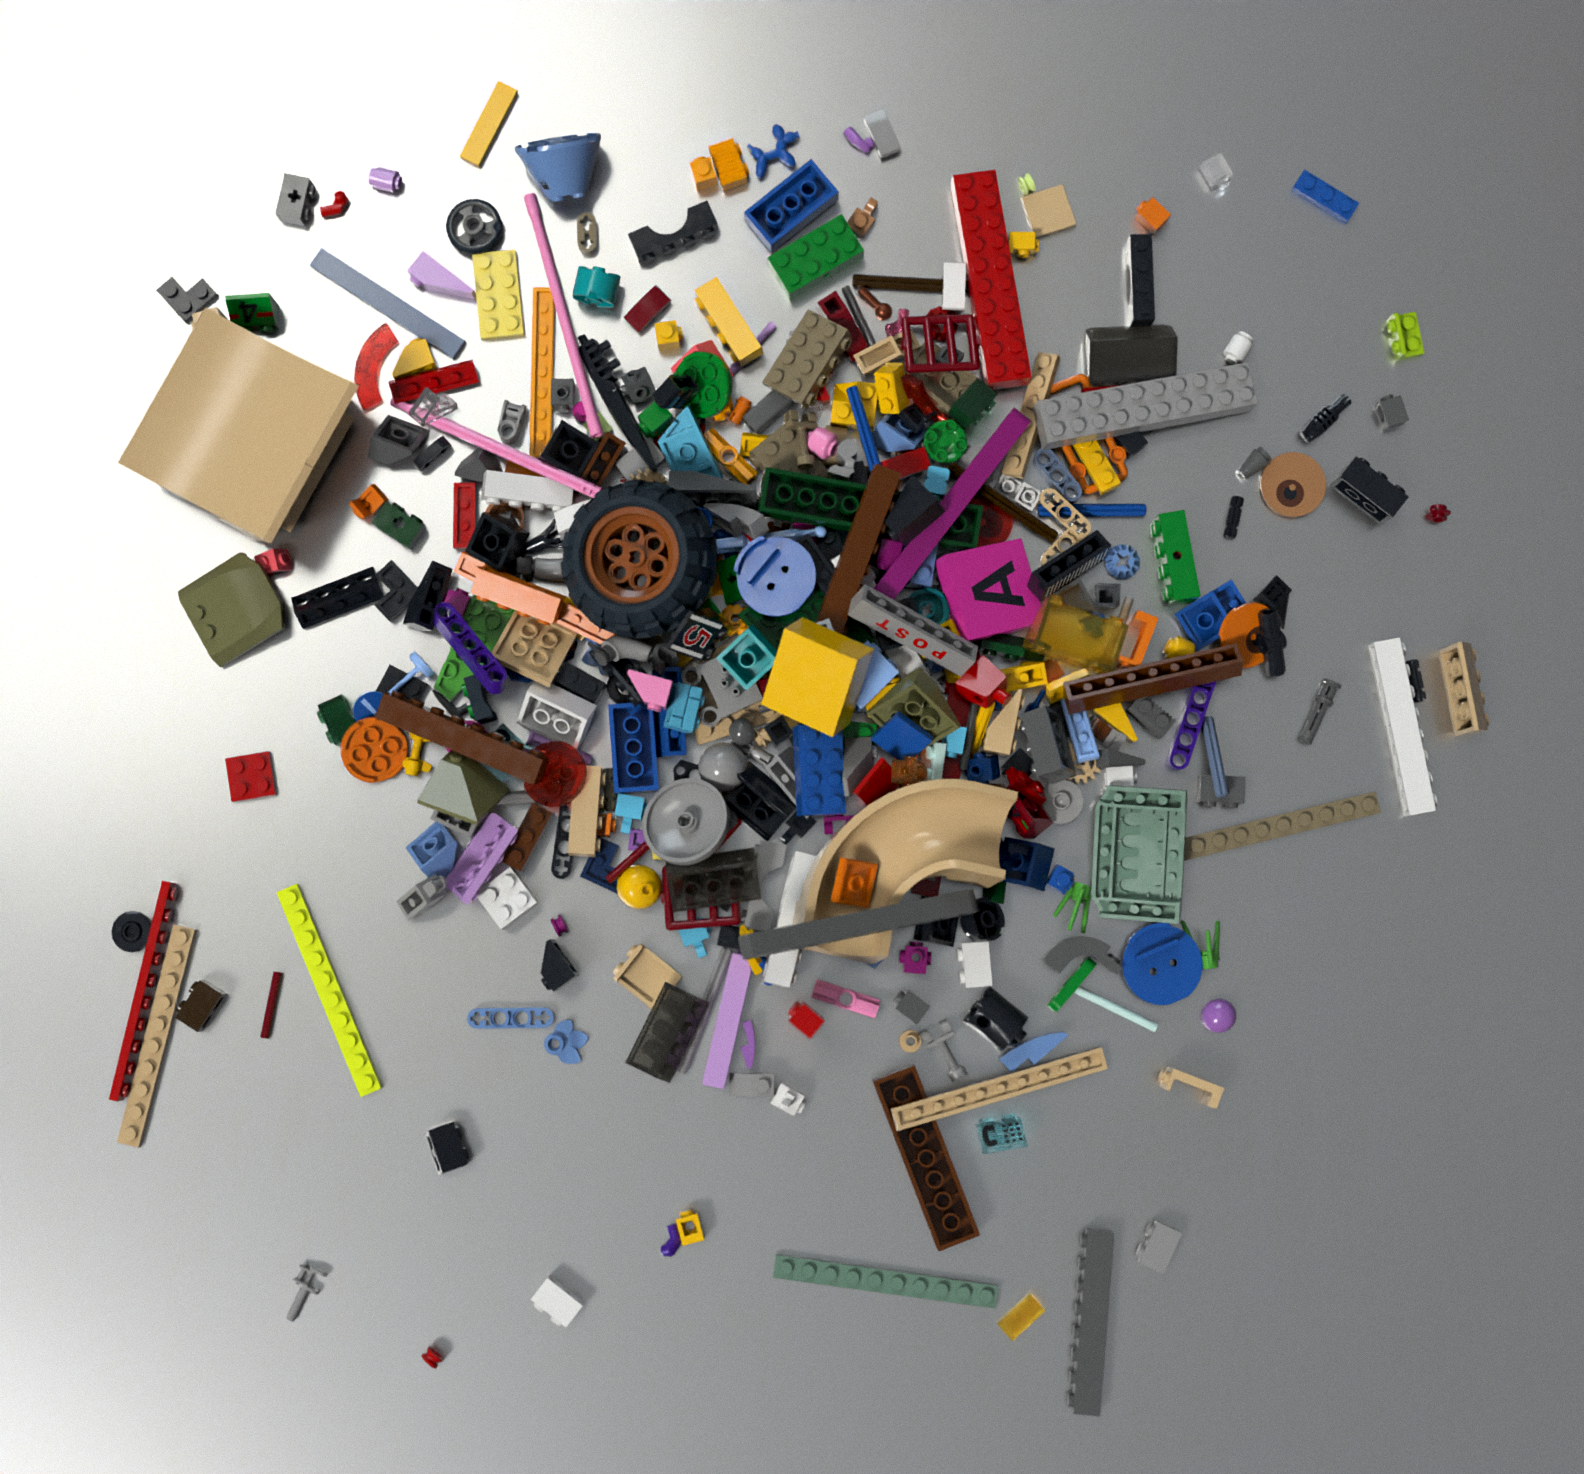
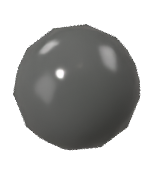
M746 718L734 720L729 727V737L735 744L747 745L756 736L750 721Z

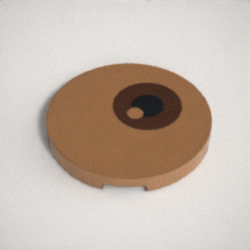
M1288 452L1275 457L1264 468L1260 477V490L1268 508L1274 513L1287 518H1297L1309 514L1320 505L1326 492V478L1322 468L1313 458L1298 452Z

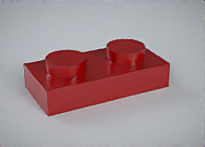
M1014 767L1006 771L1010 786L1038 805H1042L1046 801L1045 789L1039 781L1032 780L1024 771H1018Z

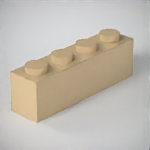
M575 765L574 774L576 781L572 792L568 854L569 856L596 857V852H600L601 839L597 838L598 830H602L603 817L599 816V808H604V795H601V786L606 784V773H602L601 766Z

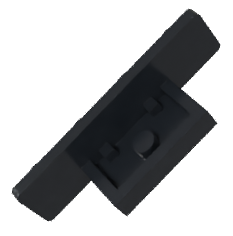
M589 641L587 644L591 650L588 653L597 662L595 653L599 650ZM625 658L617 662L610 661L607 665L601 667L608 677L613 675L616 678L614 683L622 692L626 690L629 693L627 698L635 707L639 705L643 710L647 708L643 700L636 693L637 690L627 674L628 669L647 674L636 660Z

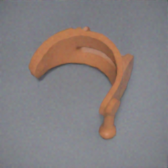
M500 502V505L489 504L485 512L505 513L515 516L520 522L519 527L525 529L524 505L521 508L510 507L509 503Z

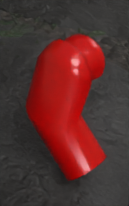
M335 192L333 203L320 207L322 218L342 213L348 203V197L345 192Z

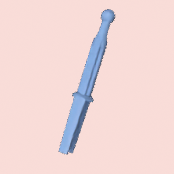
M819 525L814 529H789L764 534L763 537L766 539L784 537L797 541L808 533L810 537L823 538L827 534V529ZM743 533L737 538L716 540L718 554L741 552L750 541Z

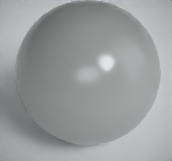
M724 742L716 743L708 747L701 755L698 764L699 775L703 781L713 785L719 792L732 791L742 784L737 779V773H742L746 770L747 759L737 746Z

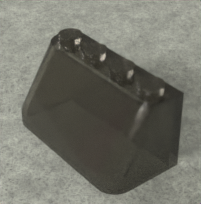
M1163 324L1096 327L1085 330L1087 377L1089 383L1096 386H1101L1108 382L1122 385L1129 381L1138 383L1176 376L1178 337L1171 326Z

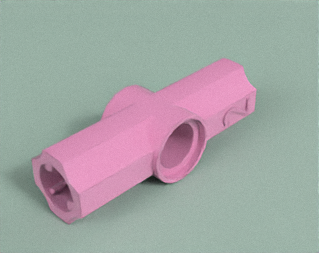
M819 979L816 981L811 998L872 1018L876 1017L881 1001ZM848 992L852 995V1002L849 1005L841 1004L839 999L842 993Z

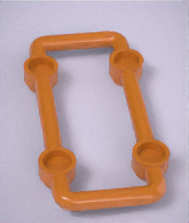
M1076 374L1054 383L1050 394L1081 382L1083 388H1091L1092 385L1086 375ZM1114 437L1106 438L1105 440L1110 449L1108 460L1110 463L1117 465L1119 474L1116 475L1120 482H1122L1128 476V469L1124 462L1126 451L1124 448L1117 446ZM1063 446V452L1070 466L1068 471L1079 483L1084 494L1097 492L1098 489L1095 484L1087 485L1084 479L1086 468L1082 463L1077 462L1071 446Z

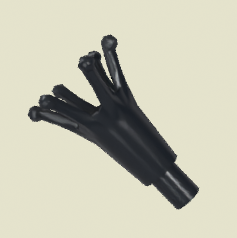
M555 519L552 520V523L546 530L525 543L520 556L547 548H562L560 544L563 543V540H560L559 537L552 539L558 533V530L551 532L555 528Z

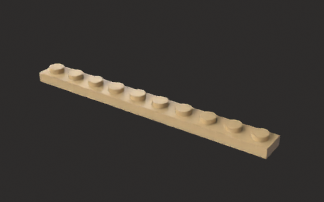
M173 925L117 1143L141 1147L191 955L196 929Z
M1102 1047L894 1107L891 1108L896 1130L900 1131L1106 1070L1108 1067Z

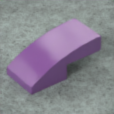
M751 1020L742 1023L749 1044L741 1046L747 1069L752 1067L755 1055V1034Z

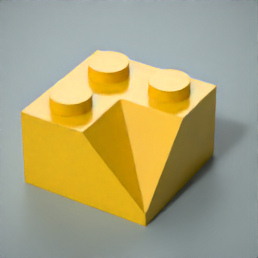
M858 381L835 384L830 426L846 427L847 430L858 431L846 392L847 388L857 386L871 432H873L878 394L876 392V384Z

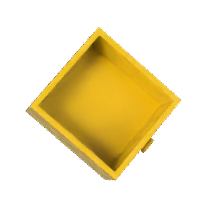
M802 617L784 628L761 705L834 737L850 724L874 649Z

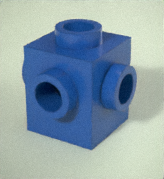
M986 752L974 753L973 758H969L968 769L964 770L968 781L989 784V780L999 778L998 755L986 756Z

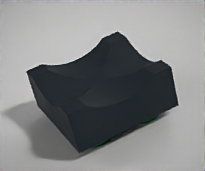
M475 675L463 678L465 684H462L464 696L470 700L471 704L467 706L470 718H473L474 721L480 724L498 720L496 712L492 710L488 703L487 690Z

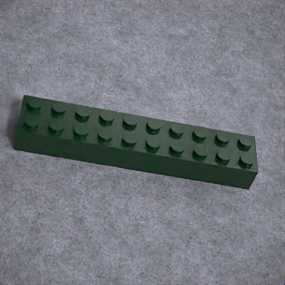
M766 467L763 472L757 512L765 517L849 531L866 485ZM902 491L894 492L892 500L895 503ZM936 498L940 503L942 498ZM968 503L940 539L938 547L956 551L977 548L983 506ZM886 513L884 521H886L889 513ZM886 526L883 534H879L878 536L890 538V536L887 534L889 528Z

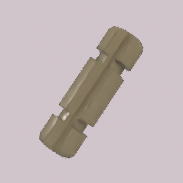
M613 768L603 769V773H606V784L604 786V798L606 801L604 806L606 811H615L617 802L615 801L616 794L614 793Z

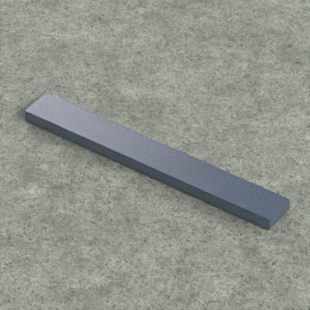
M320 248L309 264L311 268L419 338L426 339L430 345L453 360L466 343L464 339L325 249Z

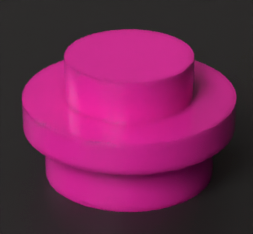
M580 401L573 407V416L580 422H586V414L582 401Z

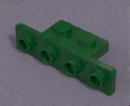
M997 634L985 640L972 642L978 646V650L983 652L985 656H1005V660L1017 662L1018 659L1044 662L1047 647L1046 642L1009 634Z

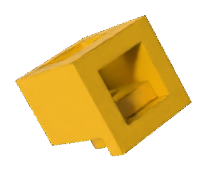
M1009 232L1007 238L1011 259L1013 255H1017L1018 258H1027L1033 255L1034 252H1039V239H1035V232Z
M692 1209L680 1212V1217L676 1218L682 1246L705 1240L698 1212L693 1213ZM693 1222L694 1228L691 1230L687 1229L686 1223Z

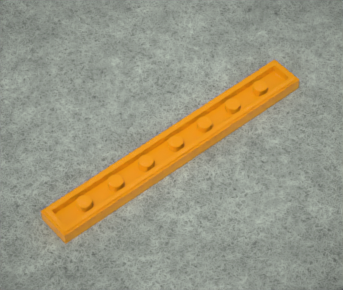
M533 287L529 455L537 459L552 435L553 425L551 378L554 377L555 304L550 287Z

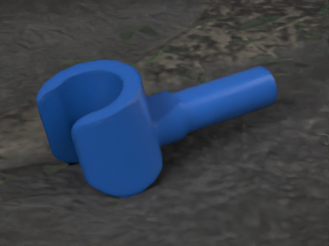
M1041 689L1036 700L1028 704L1025 713L1039 708L1040 702L1046 693L1045 690Z

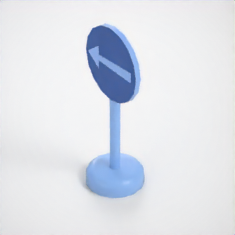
M413 651L410 654V660L416 667L388 692H392V690L398 691L419 671L428 678L432 677L435 672ZM370 691L358 697L353 706V716L356 722L363 718L375 717L383 693Z

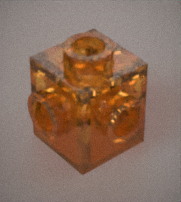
M906 756L904 760H892L891 783L905 787L923 782L927 777L925 763L913 756Z

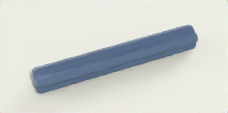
M1208 716L1204 717L1202 729L1215 795L1217 798L1227 796L1228 788L1214 718Z

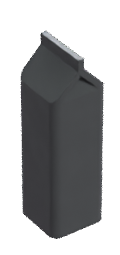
M772 390L744 414L742 418L753 433L760 434L796 402Z

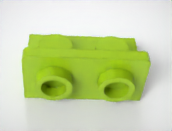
M1416 312L1400 315L1393 313L1388 318L1387 330L1392 334L1391 349L1393 354H1396L1397 360L1425 354Z

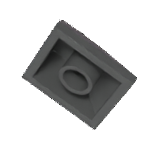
M388 414L371 436L368 457L389 465L411 456L428 434V429Z

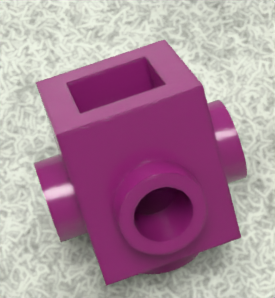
M910 941V946H905L904 950H900L899 963H903V972L926 974L927 965H931L932 952H928V947H923V942ZM915 953L919 955V960L916 962L912 960V955Z

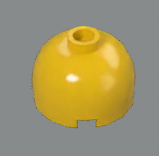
M635 864L623 872L621 877L619 876L616 890L619 898L626 905L634 909H645L658 901L662 893V882L653 869L645 865Z

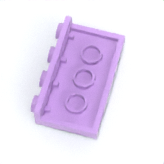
M490 812L454 864L453 871L446 876V888L451 890L467 905L470 901L473 902L479 895L480 890L478 889L482 883H486L492 875L491 870L494 865L499 864L504 858V851L507 846H511L515 842L518 829L496 813Z

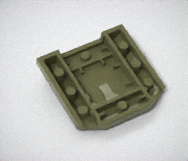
M239 552L178 591L182 607L209 656L219 667H224L285 629V623H283L284 603L264 567L243 552Z

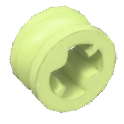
M1026 173L1024 178H1017L1019 187L1024 195H1028L1029 191H1036L1034 181L1029 173Z

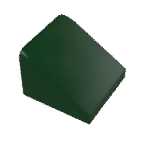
M1000 881L990 888H983L981 897L991 898L989 902L1004 904L1006 882Z

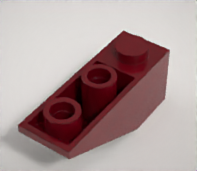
M834 291L817 302V310L821 316L848 329L852 336V342L845 352L853 363L855 361L853 355L868 348V345L848 308L838 293Z

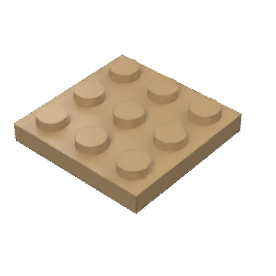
M515 610L491 653L502 666L550 688L578 633L556 622L550 623V625L539 623L537 621L538 618L520 616L517 614V610Z

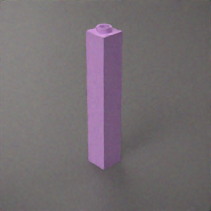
M738 950L737 954L732 953L702 1082V1085L720 1089L725 1088L751 974V968L747 961L743 960L741 950Z

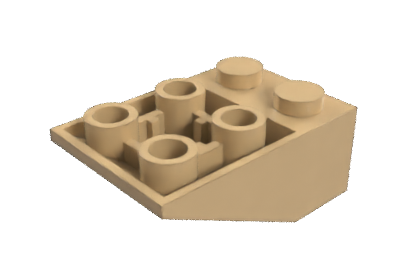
M1022 689L1017 690L1009 703L1003 707L986 728L980 752L1006 758L1015 751L1017 739H1014L1013 736L1014 732L1019 730L1021 717H1017L1018 710L1023 709L1025 701Z

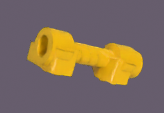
M409 732L410 738L414 740L411 757H406L402 766L406 770V775L418 777L420 771H431L432 765L419 759L423 742L431 741Z

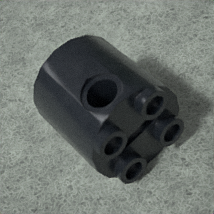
M989 986L982 994V998L979 1001L976 1000L971 1006L963 1021L998 1050L1003 1051L1008 1045L1017 1047L1027 1035L1023 1030V1026L1029 1017Z

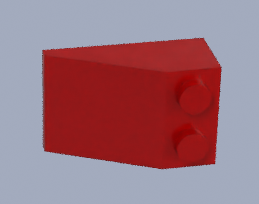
M881 757L856 787L851 796L867 807L869 804L885 796L888 792L895 791L900 785L898 782L900 776Z

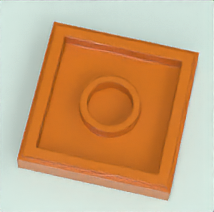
M840 857L831 902L869 908L878 864Z

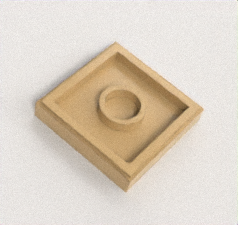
M1063 184L1021 198L1031 230L1035 232V239L1076 226Z

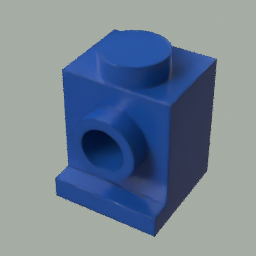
M1055 865L1047 879L1046 885L1064 895L1071 888L1075 875L1061 865Z

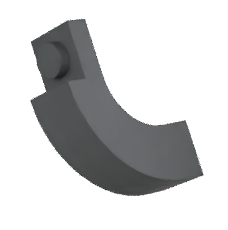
M1070 937L1059 941L1041 958L1044 963L1058 974L1064 970L1070 961L1083 955L1093 957L1114 975H1118L1122 970V967L1119 965L1121 961L1111 953L1109 955L1106 954L1111 946L1092 937Z

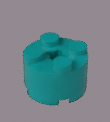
M578 266L572 294L573 299L588 305L591 302L598 304L597 307L613 308L621 276L614 273L607 274L605 273L606 269L598 266H593L592 270L587 267Z
M923 588L909 596L913 597L917 613L924 616L923 611L920 609L928 607L931 614H927L924 617L939 625L946 621L949 608L941 592L933 588Z

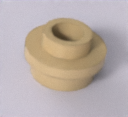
M907 1030L899 1038V1044L906 1052H915L921 1046V1037L916 1031ZM909 1037H913L915 1040L912 1046L906 1043Z

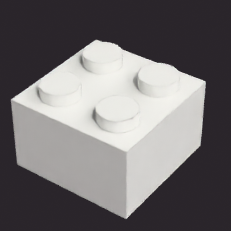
M509 867L481 888L477 896L500 929L507 928L539 904V901L513 867Z

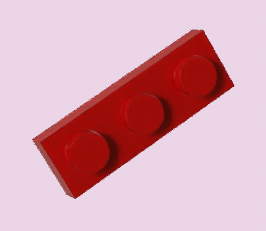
M454 483V549H466L476 528V483Z

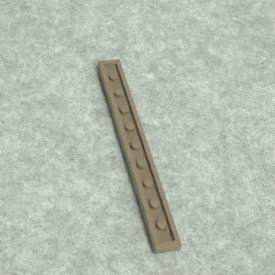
M1376 791L1186 837L1184 861L1381 813Z

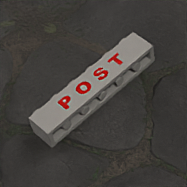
M865 584L851 599L848 611L849 616L949 671L962 676L976 662L977 645Z

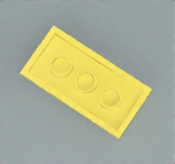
M516 250L472 254L481 340L525 336Z

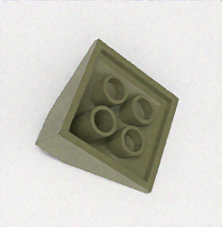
M920 667L903 677L866 713L881 727L898 711L934 736L932 742L925 748L959 729L961 726L935 681Z
M451 750L439 762L419 796L417 803L478 825L509 793V788L478 761Z

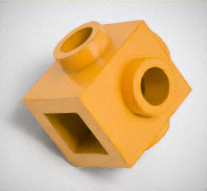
M730 604L721 611L734 631L728 635L729 639L737 634L740 636L748 628L738 617V614L746 609L745 606L741 608L739 604L735 606ZM734 618L739 619V621L736 623L732 622Z

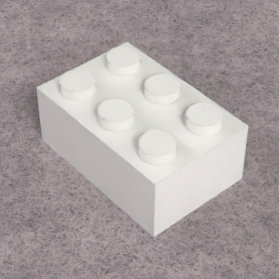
M534 681L527 690L517 724L576 752L586 737L597 705L556 685L551 684L549 688Z

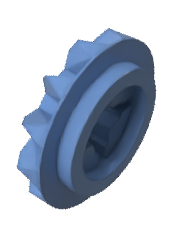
M1119 544L1109 550L1105 559V566L1113 577L1127 579L1138 571L1140 558L1137 550H1134L1130 545ZM1130 556L1126 562L1128 566L1121 565L1116 567L1119 562L1118 557L1125 558Z

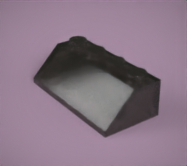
M754 847L713 853L708 858L691 865H674L666 862V876L673 912L761 899Z
M665 982L625 1063L657 1079L670 1083L692 1037L696 1033V1029L706 1012L709 1002L691 992Z

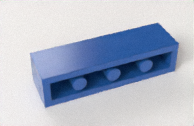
M664 667L662 675L652 670V676L671 680L673 684L682 683L681 667ZM667 710L655 711L657 757L687 755L685 733L663 727Z

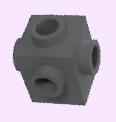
M645 366L637 370H631L626 375L621 376L624 385L620 386L625 398L630 397L633 404L647 400L656 391Z

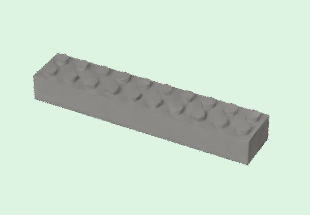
M1248 362L1040 400L1033 407L1042 450L1138 431H1149L1250 412L1258 402Z

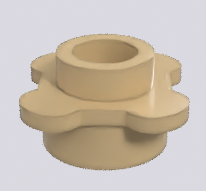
M763 727L758 730L754 728L756 735L754 740L759 747L763 745L767 748V744L771 742L768 734Z

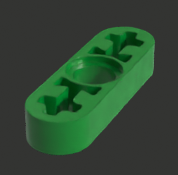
M1089 956L1086 957L1051 998L1047 1006L1056 1013L1091 973L1097 963Z

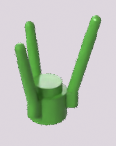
M1075 882L1074 886L1067 891L1053 916H1058L1070 896H1072L1071 900L1076 903L1069 921L1068 930H1072L1080 904H1084L1081 932L1085 933L1089 903L1092 897L1090 894L1091 887L1079 882Z
M1182 920L1181 924L1184 932L1192 938L1185 921ZM1216 921L1214 949H1212L1210 931L1206 930L1207 950L1200 951L1203 964L1202 969L1219 967L1220 921Z

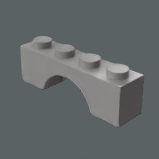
M763 840L760 841V845H755L753 857L757 858L756 866H751L749 879H753L752 888H747L745 901H749L747 910L743 909L741 923H745L746 928L764 931L772 927L774 910L764 902L761 895V885L768 873L775 869L783 868L787 845Z

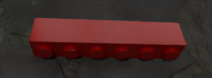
M796 1000L788 1010V1021L809 1039L825 1022L823 1016L804 1000L800 1003Z

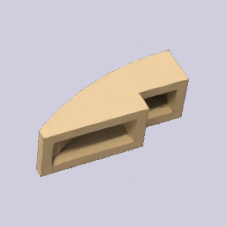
M910 327L914 354L921 346ZM902 332L893 337L891 335L853 355L863 375L880 369L886 362L895 363L905 358L904 350H901L900 344L901 339H903Z

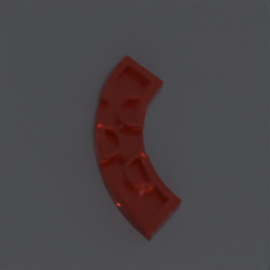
M387 322L379 326L367 338L356 360L354 383L359 386L356 395L364 411L383 401L377 384L378 366L387 351L398 343Z
M907 373L901 377L908 399L912 398L913 402L925 415L935 410L938 413L933 419L935 423L949 420L931 401L922 380Z

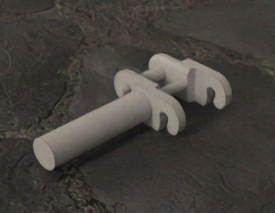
M307 1264L299 1266L301 1271L298 1277L293 1278V1280L296 1282L295 1284H301L302 1287L299 1289L286 1319L295 1321L308 1291L318 1295L319 1291L314 1290L309 1282L314 1273L326 1277V1272L323 1273L321 1272L322 1270L314 1266L309 1268ZM305 1271L310 1273L306 1282L302 1280Z

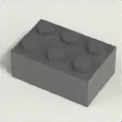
M1047 706L1021 714V728L1023 733L1027 735L1028 742L1026 747L1033 758L1032 770L1034 774L1051 784L1077 776L1061 715Z

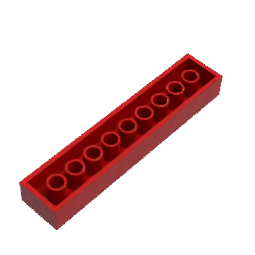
M996 169L953 175L950 187L963 263H966V280L972 315L975 321L976 337H979L980 340L978 350L985 391L1028 385L1032 375Z

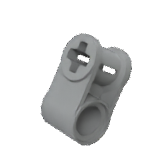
M504 400L497 427V432L503 443L513 444L518 440L526 415V404L521 406L509 403V400ZM507 428L514 430L510 436H504L503 431Z

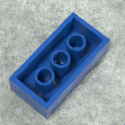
M810 159L744 211V220L772 253L838 200L839 191L815 162Z
M632 703L608 704L614 793L629 794L660 790L654 711L648 708L643 710L639 705L635 707Z
M807 725L792 727L797 816L846 814V798L842 780L844 763L842 730L834 737H831Z

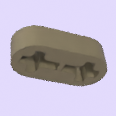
M584 212L577 218V244L580 252L584 255H592L596 252L598 246L597 222L594 215L589 212ZM585 219H589L592 223L589 224V231H585L584 224H581L585 222ZM586 236H589L590 243L593 244L589 246V249H585V246L582 245L586 242Z

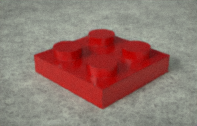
M266 751L225 758L231 802L277 795L271 752Z

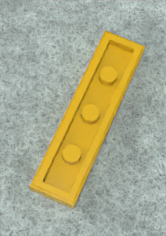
M500 81L497 82L459 155L461 159L475 166H481L518 94L517 89Z

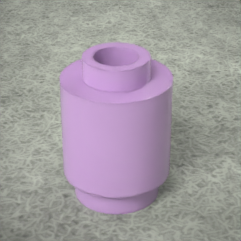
M383 167L371 168L368 183L376 189L395 193L397 189L401 188L402 176L396 170Z

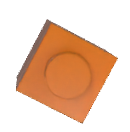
M1152 197L1148 202L1144 200L1136 208L1138 212L1134 219L1154 236L1168 222L1171 214Z

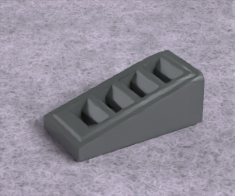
M1109 748L1098 750L1100 757L1096 759V767L1098 768L1135 767L1146 764L1145 759Z

